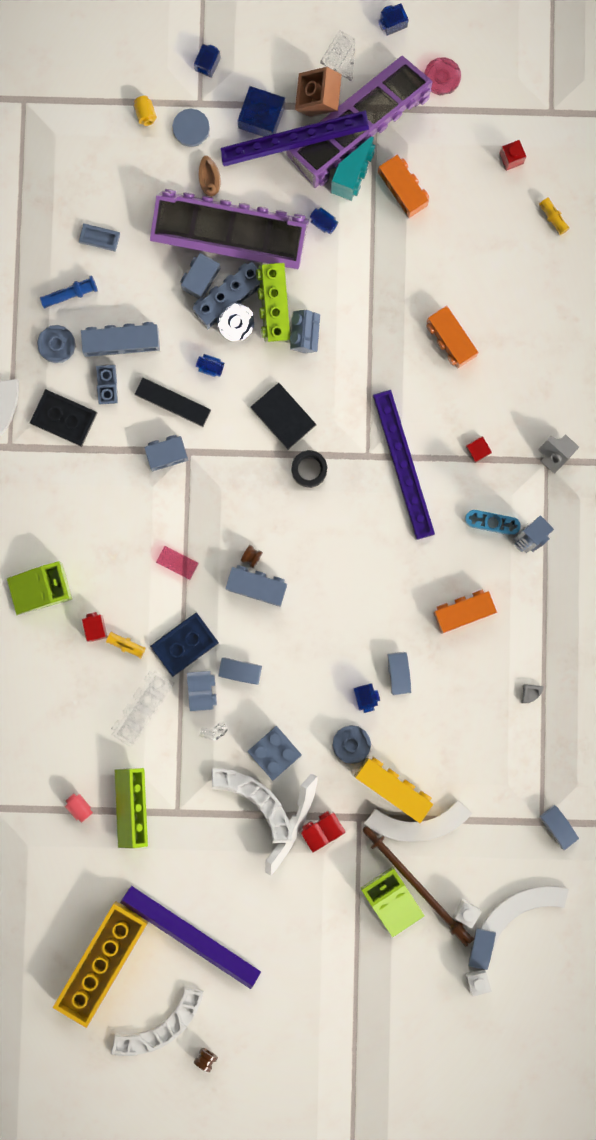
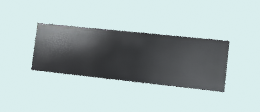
M142 378L135 392V396L201 427H204L211 413V409L145 378Z

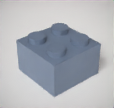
M278 726L274 727L247 751L272 781L302 756Z

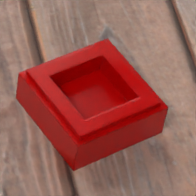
M483 436L466 445L475 463L492 454Z

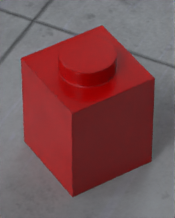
M520 140L502 146L499 153L506 171L523 165L527 157Z
M97 612L86 614V618L82 619L87 642L107 638L103 615H98Z

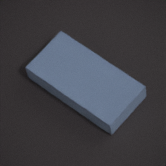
M83 223L79 243L116 252L120 232Z

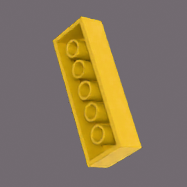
M115 901L53 1008L87 1028L147 926L148 921Z

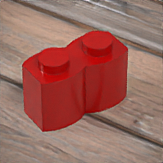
M326 811L318 816L319 821L314 824L310 821L302 826L303 830L300 833L312 853L346 833L334 812L329 813V811Z

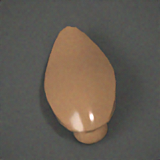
M204 156L199 166V183L202 191L207 196L212 197L219 192L221 178L215 162L209 156Z

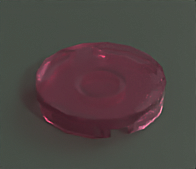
M446 57L432 60L424 72L433 81L431 92L439 96L453 93L461 81V70L458 64Z

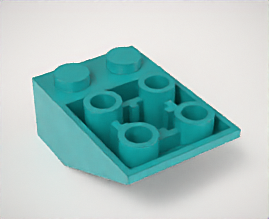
M371 136L338 164L332 179V194L352 201L354 195L358 196L361 181L365 178L368 164L372 161L375 153L374 137Z

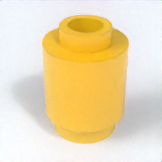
M140 96L134 100V109L138 121L144 126L152 125L157 119L152 101L148 96Z

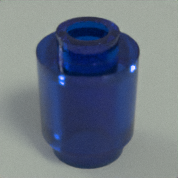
M322 207L314 209L310 215V223L324 233L331 234L339 223L336 221V217Z
M203 354V357L199 356L196 367L199 368L198 372L213 377H221L225 362H222L221 359L207 354Z

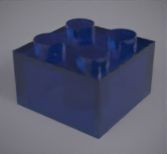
M249 86L237 120L238 129L263 137L276 134L285 109V97Z

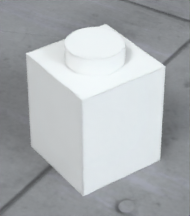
M462 899L453 917L466 926L473 928L482 911Z
M484 969L465 974L470 993L473 997L492 992L487 972Z

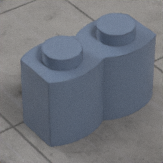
M211 671L187 673L190 711L213 710V705H217L216 694L212 693V686H215V674L211 675Z

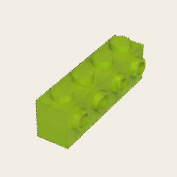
M285 263L258 265L259 269H256L257 281L260 280L258 299L261 300L262 307L259 308L260 319H263L261 337L264 338L265 342L290 340Z
M144 768L115 769L118 848L148 847Z

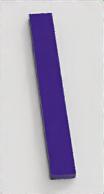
M365 110L222 147V164L225 167L369 130L367 112Z
M388 390L374 394L375 406L416 540L433 536L435 532L392 391Z
M132 885L121 900V904L249 989L254 986L261 974L260 970Z

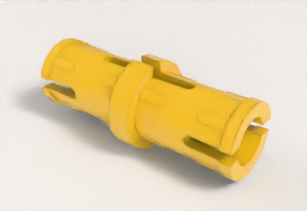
M549 197L539 203V206L548 217V222L554 225L559 235L564 234L570 229L563 220L562 213L555 208Z
M112 631L106 640V643L120 648L122 652L125 653L126 651L140 659L146 647L132 642L130 638L127 637L125 639Z

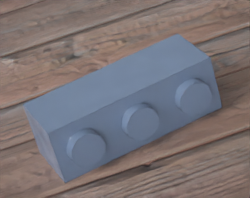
M237 565V568L232 567L225 588L227 591L281 607L287 584L284 583L285 579L275 576L273 579L266 577L265 573L255 571V574L247 572L248 568Z

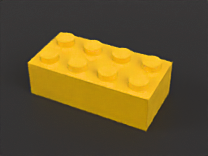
M372 757L371 760L366 758L354 777L421 823L433 806V803L430 802L432 798L423 791L419 793L414 791L416 786L407 780L400 781L398 779L400 775L390 768L387 771L383 769V763Z

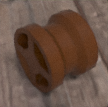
M249 545L240 561L249 563L250 567L254 569L263 552L257 551L252 545Z
M201 1048L199 1057L195 1058L193 1063L200 1069L211 1072L212 1064L217 1061L218 1057L213 1052Z

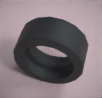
M307 450L299 453L294 458L291 472L294 480L299 485L312 488L324 481L328 466L325 458L320 453ZM306 458L317 460L321 467L320 474L313 480L302 478L298 471L300 462Z

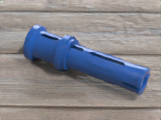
M91 275L86 280L75 281L72 286L40 297V301L45 309L77 296L81 298L89 292H97L98 289Z

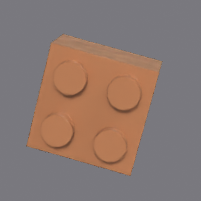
M329 67L299 73L295 110L309 117L338 111L342 74Z

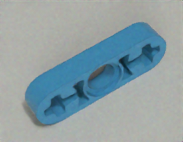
M471 510L465 516V522L471 528L506 535H515L521 528L519 520L514 517L479 510ZM476 514V518L483 519V515H485L484 526H481V521H476L475 524H472V520L469 517ZM491 517L498 520V526L495 528L488 526L487 521ZM502 519L505 520L504 524H510L512 521L514 526H516L512 531H509V527L506 526L502 527L503 530L499 529L502 525Z

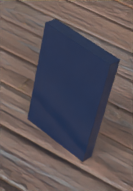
M196 612L150 647L171 676L174 677L219 644V642Z

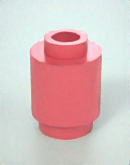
M73 794L66 800L67 805L65 808L76 821L79 820L82 823L93 813L90 810L91 806L80 794L77 796Z

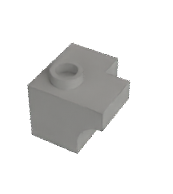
M566 434L561 439L550 436L538 449L545 456L541 462L555 474L578 450L579 446Z

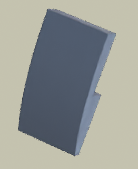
M116 365L96 366L98 403H118Z
M407 652L387 654L391 694L411 693Z
M223 657L218 676L259 685L262 665Z
M553 805L540 815L547 830L553 834L561 849L566 850L579 839L568 820L556 805Z
M476 928L468 963L469 967L488 970L496 932Z

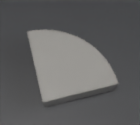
M524 684L522 703L535 701L542 694L544 686Z

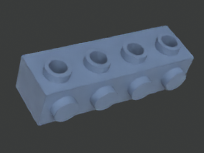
M252 261L249 264H243L238 269L239 272L234 276L231 274L226 277L220 287L215 286L209 291L207 297L204 299L200 298L194 303L193 312L207 330L217 323L218 315L226 305L242 303L260 288V280L257 281L256 269L258 268Z
M144 322L140 326H135V324H124L123 327L107 325L104 329L87 327L85 328L86 330H81L82 353L85 357L160 351L159 329L157 324L153 322Z
M540 515L513 539L516 542L514 545L520 552L524 551L527 553L530 550L534 552L550 539L548 535L554 528Z

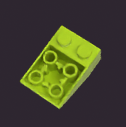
M60 561L7 578L16 615L72 600L63 563Z
M393 866L361 887V891L392 938L425 916Z

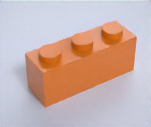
M397 154L379 166L378 174L408 218L428 206L429 195L425 189L421 190L417 177L409 172L406 161L403 158L400 159Z
M448 306L428 317L427 329L431 334L436 335L439 347L442 350H446L448 353L447 358L453 366L456 365L457 368H460L477 357L479 352Z
M482 589L472 593L473 597L466 599L464 596L454 600L455 604L448 606L445 603L437 606V611L433 613L441 634L497 613L489 591L484 593Z

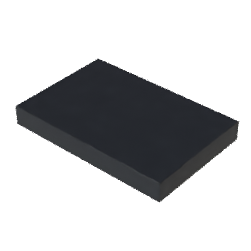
M277 383L250 407L287 450L317 426L280 383Z
M45 389L30 424L82 447L98 413Z

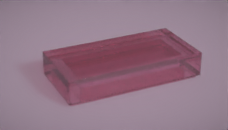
M164 546L156 561L157 564L191 580L199 564Z

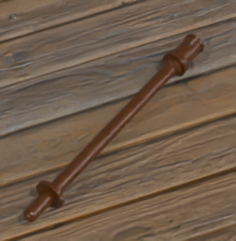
M365 826L363 833L373 842L371 849L377 847L449 925V932L452 935L454 934L465 947L468 946V943L470 944L474 937L466 931L463 923L455 921L382 842L385 838L383 835L378 838L368 826Z

